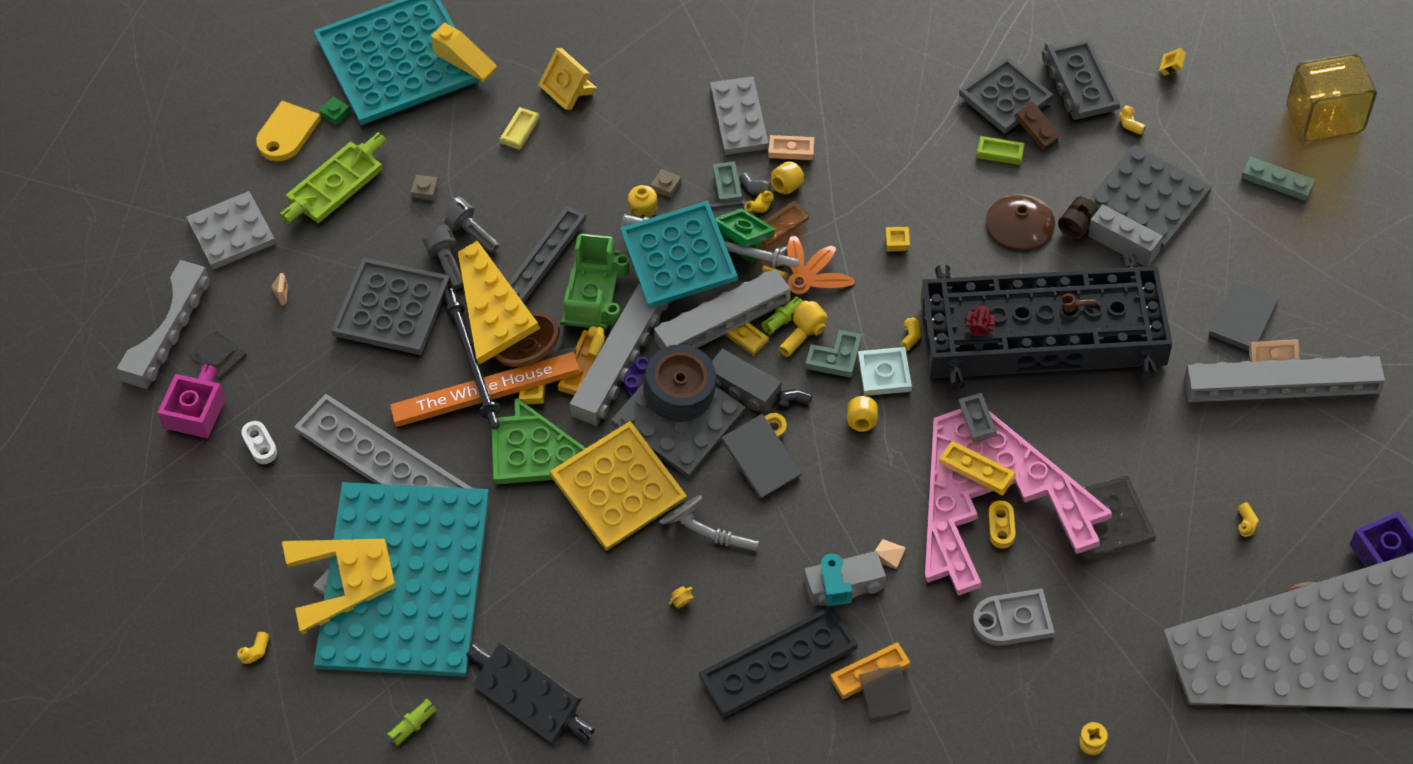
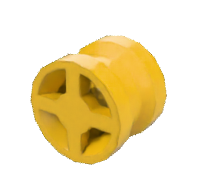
M1095 722L1086 724L1081 731L1079 739L1080 748L1089 755L1100 754L1104 750L1107 741L1106 728Z

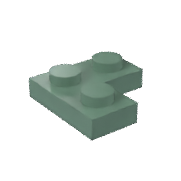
M839 330L834 349L811 344L805 369L852 378L862 341V334Z

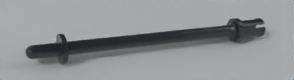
M450 289L452 296H450L449 290H446L443 293V299L447 306L446 313L449 318L454 319L483 406L479 409L480 416L488 419L491 428L497 430L500 427L497 414L500 413L501 408L498 403L492 402L476 359V354L462 317L465 312L464 306L460 303L455 289Z

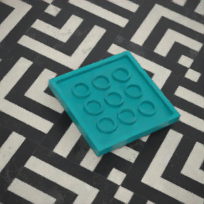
M708 201L620 228L648 308L738 281L737 273Z

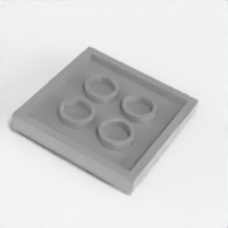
M250 191L187 216L188 223L212 270L276 244L275 238Z

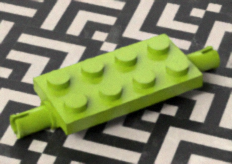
M377 132L365 144L361 143L356 146L354 143L349 142L286 194L287 201L291 205L279 213L280 218L289 225L303 213L315 222L320 223L383 170L382 164L373 157V153L387 143L385 137Z

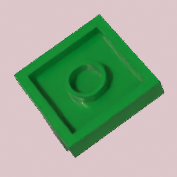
M742 208L715 218L723 240L739 244L744 248L760 249L762 241L773 238L776 231L775 228ZM737 254L750 263L757 261V258Z

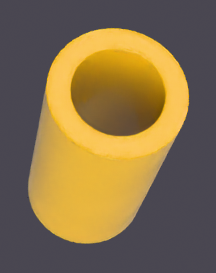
M796 328L780 345L779 351L784 356L790 357L807 338V335L802 329Z

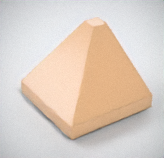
M280 273L272 284V291L282 306L286 304L288 284L284 273Z
M882 539L875 551L878 552L881 564L897 569L906 547Z

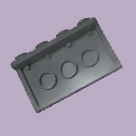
M1090 40L1054 48L1050 42L1045 43L1044 51H1042V60L1045 64L1047 63L1050 77L1052 80L1055 79L1058 94L1063 96L1065 109L1071 113L1073 120L1120 109L1121 103Z

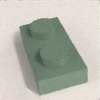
M735 161L713 164L719 203L742 200Z

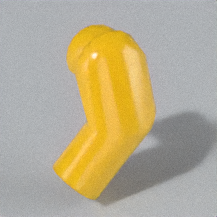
M1123 107L1119 115L1122 126L1129 131L1142 135L1146 125L1134 120V109L1132 107Z
M915 317L907 318L904 321V326H907L905 329L908 330V335L900 342V345L905 347L906 351H909L922 337L921 323Z
M1245 502L1237 508L1243 517L1238 530L1242 536L1249 537L1255 533L1259 520L1250 505Z
M258 632L254 646L238 650V659L244 664H251L263 657L268 644L269 634Z

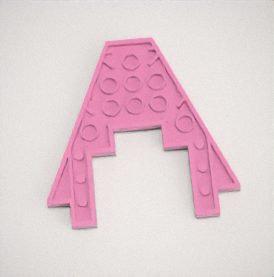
M961 409L935 417L933 422L925 579L928 583L949 575L958 596L979 589L982 585L956 526L978 519V514L971 499L993 490L939 464L940 456L951 441L1014 471L1016 478L1011 485L1016 484L1024 503L1048 495L1076 554L1100 546L1099 538L1092 525L1112 518L1110 509L990 411L989 413L997 431V437L973 443Z

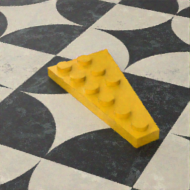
M476 241L460 250L458 257L476 359L480 365L539 330L540 327L483 247Z

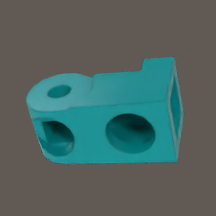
M828 554L821 560V579L826 606L852 603L851 583H843V561L836 554Z

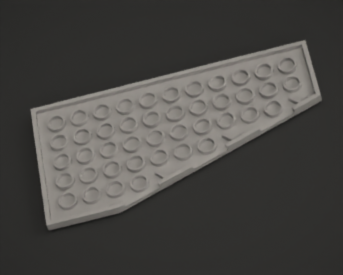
M1413 553L1164 629L1162 633L1189 705L1413 709Z

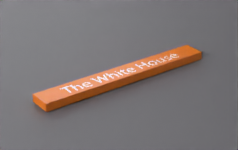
M570 352L531 365L484 377L491 400L579 375L580 370L574 352ZM475 380L393 403L390 406L396 427L479 404L482 403Z

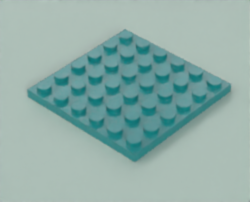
M397 0L314 30V36L360 125L481 81L434 54L431 35L444 23L455 28L440 0Z

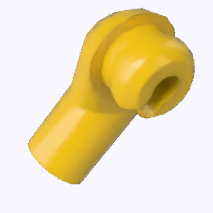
M764 191L758 195L755 201H747L744 205L745 211L764 213L774 199L772 192Z
M591 326L588 330V336L593 339L587 354L597 357L604 344V329L600 326L598 328Z

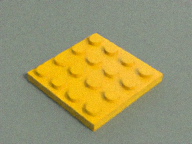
M631 421L550 471L552 479L606 551L687 498L685 492Z

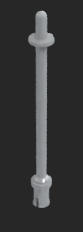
M624 214L621 226L624 227L650 218L644 217L643 219ZM724 241L729 252L772 262V268H776L778 264L790 267H798L800 264L796 258L780 255L781 249L779 248L772 253L751 247L744 248L739 244Z

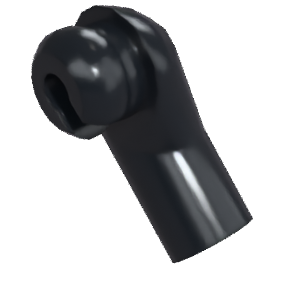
M798 389L784 390L778 393L776 403L779 406L788 407L791 400L809 406L813 395Z

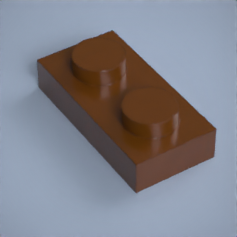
M1033 101L1014 115L1042 150L1061 136Z

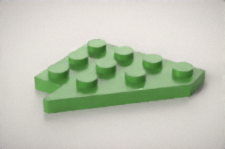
M515 399V416L498 417L500 427L497 430L492 429L494 484L553 480L550 476L552 469L586 448L521 400Z

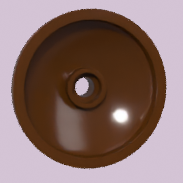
M1012 194L1000 198L990 207L987 213L986 227L992 239L999 245L1015 251H1030L1043 246L1050 240L1055 228V217L1050 207L1042 200L1026 194Z
M531 313L538 322L540 329L494 357L501 364L512 367L527 366L540 361L553 350L559 339L560 329L556 320L545 313Z

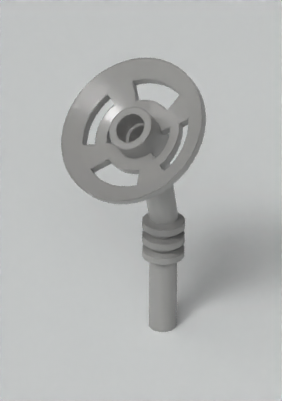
M701 495L685 502L659 521L660 524L680 521L682 525L685 524L686 527L714 540L716 544L720 542V545L725 543V546L734 545L754 551L758 550L759 541L732 535V532L727 534L725 530L721 532V529L716 531L694 520L692 512L700 503Z

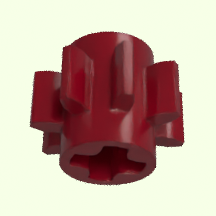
M975 307L974 312L968 311L965 326L970 327L972 334L984 336L988 331L993 332L996 315H991L992 311L987 307Z

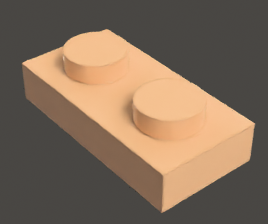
M770 135L769 158L813 160L815 137Z
M1299 340L1249 342L1250 362L1299 360Z

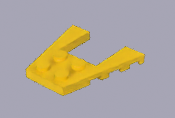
M385 539L282 542L288 568L337 556L345 596L295 608L301 635L307 633L308 629L318 624L321 626L331 621L330 618L342 612L346 613L354 609L353 606L365 600L368 602L396 587Z

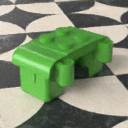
M579 234L574 250V266L571 270L569 284L564 296V313L562 320H560V325L590 328L591 326L598 328L600 326L607 330L608 325L615 326L620 317V307L618 304L613 303L618 276L626 277L630 274L629 257L621 254L620 251H615L614 239L610 236Z

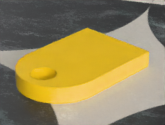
M281 101L257 135L256 142L260 154L271 161H285L294 157L321 121L320 114ZM272 147L279 148L274 152L268 151Z

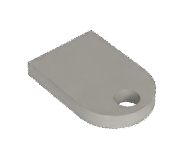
M1043 588L988 597L982 600L974 611L973 628L980 639L991 645L1003 646L1053 638L1055 634ZM987 618L993 622V625L984 627L979 621Z

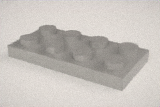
M754 77L710 82L725 155L769 149Z

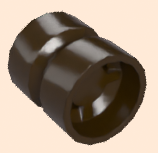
M1076 197L1058 219V227L1067 237L1075 240L1081 239L1088 231L1091 218L1099 208L1087 197Z

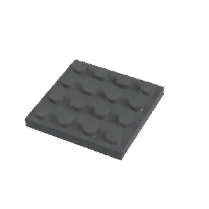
M1133 145L1089 199L1098 208L1105 205L1162 235L1160 249L1164 250L1211 192L1212 186L1146 150Z
M362 258L331 330L332 335L421 355L443 302V293L449 287L450 276Z
M642 384L612 418L611 425L618 429L631 421L658 458L689 478L719 443L721 438L725 436L741 417L746 407L716 387L714 398L709 408L701 416L690 421L675 422L666 420L651 410L645 400Z

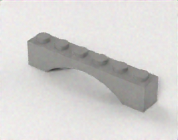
M183 260L179 261L170 277L173 298L167 317L149 338L127 350L117 367L122 382L148 389L151 382L156 379L161 364L167 360L168 352L172 345L178 341L179 333L183 326L187 325L193 309L198 306L203 291L209 287L210 278L204 266Z

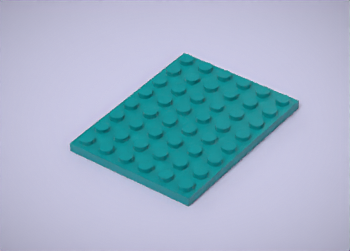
M342 482L333 540L385 539L396 587L368 602L365 600L353 606L354 609L346 613L342 612L330 618L331 621L320 626L314 660L315 669L467 677L469 659L466 654L468 651L470 652L490 494L489 489ZM337 556L330 558L324 601L345 596Z

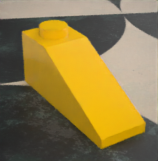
M447 23L441 25L431 35L434 54L484 82L498 69L497 65L461 31Z

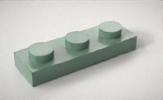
M1250 157L1242 174V178L1304 201H1307L1315 182L1313 178Z

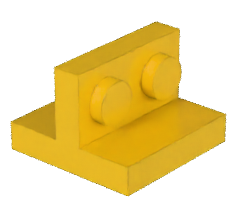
M556 48L538 84L565 110H572L578 96L593 95L596 87L587 80L590 73L562 48Z

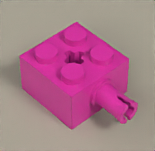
M203 365L197 379L175 374L157 412L164 429L204 438L209 437L225 402L221 385L212 382L217 373L216 368L209 365L207 370L208 365Z

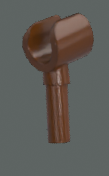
M1073 294L1062 296V302L1066 303L1064 304L1066 312H1073L1076 307L1096 305L1095 299L1076 300Z

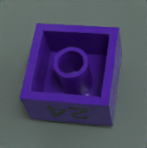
M1399 511L1356 529L1350 546L1365 568L1412 554L1413 531Z

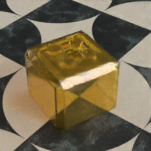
M1356 53L1299 62L1294 72L1286 105L1301 140L1308 143L1359 134L1364 131L1369 121L1377 91L1361 56Z

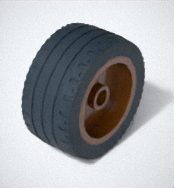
M684 344L666 346L658 350L651 357L645 369L643 380L645 400L652 411L666 420L685 422L696 417L698 418L709 408L714 398L717 383L716 370L711 359L696 347Z

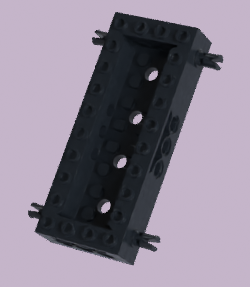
M1126 254L1121 258L1123 268L951 278L950 267L946 265L945 274H943L940 265L935 268L937 279H922L920 301L930 379L949 378L951 389L955 388V379H957L959 387L962 389L966 385L964 377L1128 367H1141L1142 377L1145 379L1149 369L1151 377L1154 378L1158 375L1156 366L1168 365L1172 348V338L1158 266L1137 267L1136 256L1132 254L1130 263ZM1073 294L1076 300L1095 299L1096 305L1076 307L1074 310L1076 314L1068 316L1063 312L1065 311L1064 304L1066 303L1062 302V296ZM978 306L987 307L992 311L991 315H996L993 332L988 331L984 336L972 334L970 327L965 326L968 311L974 312L975 307ZM1117 307L1122 309L1123 312L1115 313L1111 308ZM1026 313L1028 317L1019 318L1016 316V314Z

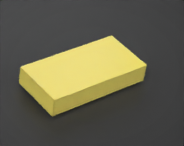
M519 107L500 137V143L521 150L540 119L539 113Z

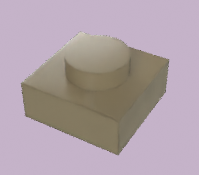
M661 169L651 183V188L655 192L671 198L681 184V177Z
M416 175L411 189V197L434 200L439 184L438 177Z

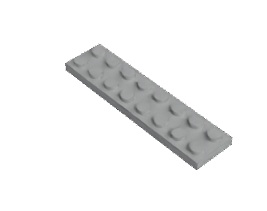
M327 394L294 426L298 434L375 484L472 488Z

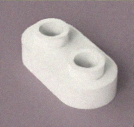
M251 421L245 424L241 433L254 460L260 464L272 462L277 456V449L264 424L259 421Z

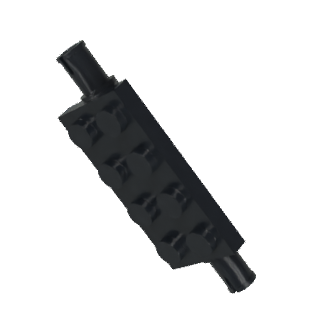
M499 642L492 655L484 651L477 644L470 647L473 653L468 651L466 656L482 667V671L472 686L551 743H555L559 735L563 731L568 730L584 742L590 740L591 736L589 733L594 734L595 728L579 719L576 713L582 698L505 643Z

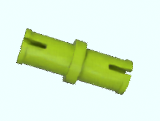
M795 297L784 307L777 308L775 314L762 322L764 331L771 335L783 324L790 323L794 316L793 311L803 302L802 299Z
M425 699L412 713L405 714L403 716L404 720L387 733L390 739H393L400 733L393 740L394 744L399 746L414 731L418 732L421 729L420 725L437 712L434 706L426 710L432 704L428 699Z

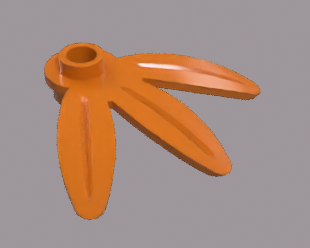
M790 237L787 255L788 257L798 259L800 262L798 267H790L793 274L788 279V286L791 288L790 291L792 293L802 295L808 292L810 287L820 289L845 288L854 285L855 280L852 277L839 273L818 274L832 259L836 250L834 246L821 249L804 266L803 247L797 237ZM797 280L804 282L802 285L795 284Z

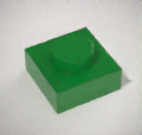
M332 97L319 109L320 116L335 125H338L351 112L349 105L335 97Z

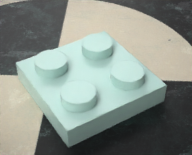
M905 347L858 351L864 396L912 391Z

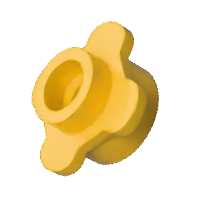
M682 586L671 593L672 598L669 604H674L677 609L688 604L694 599L691 594L692 587L685 589Z

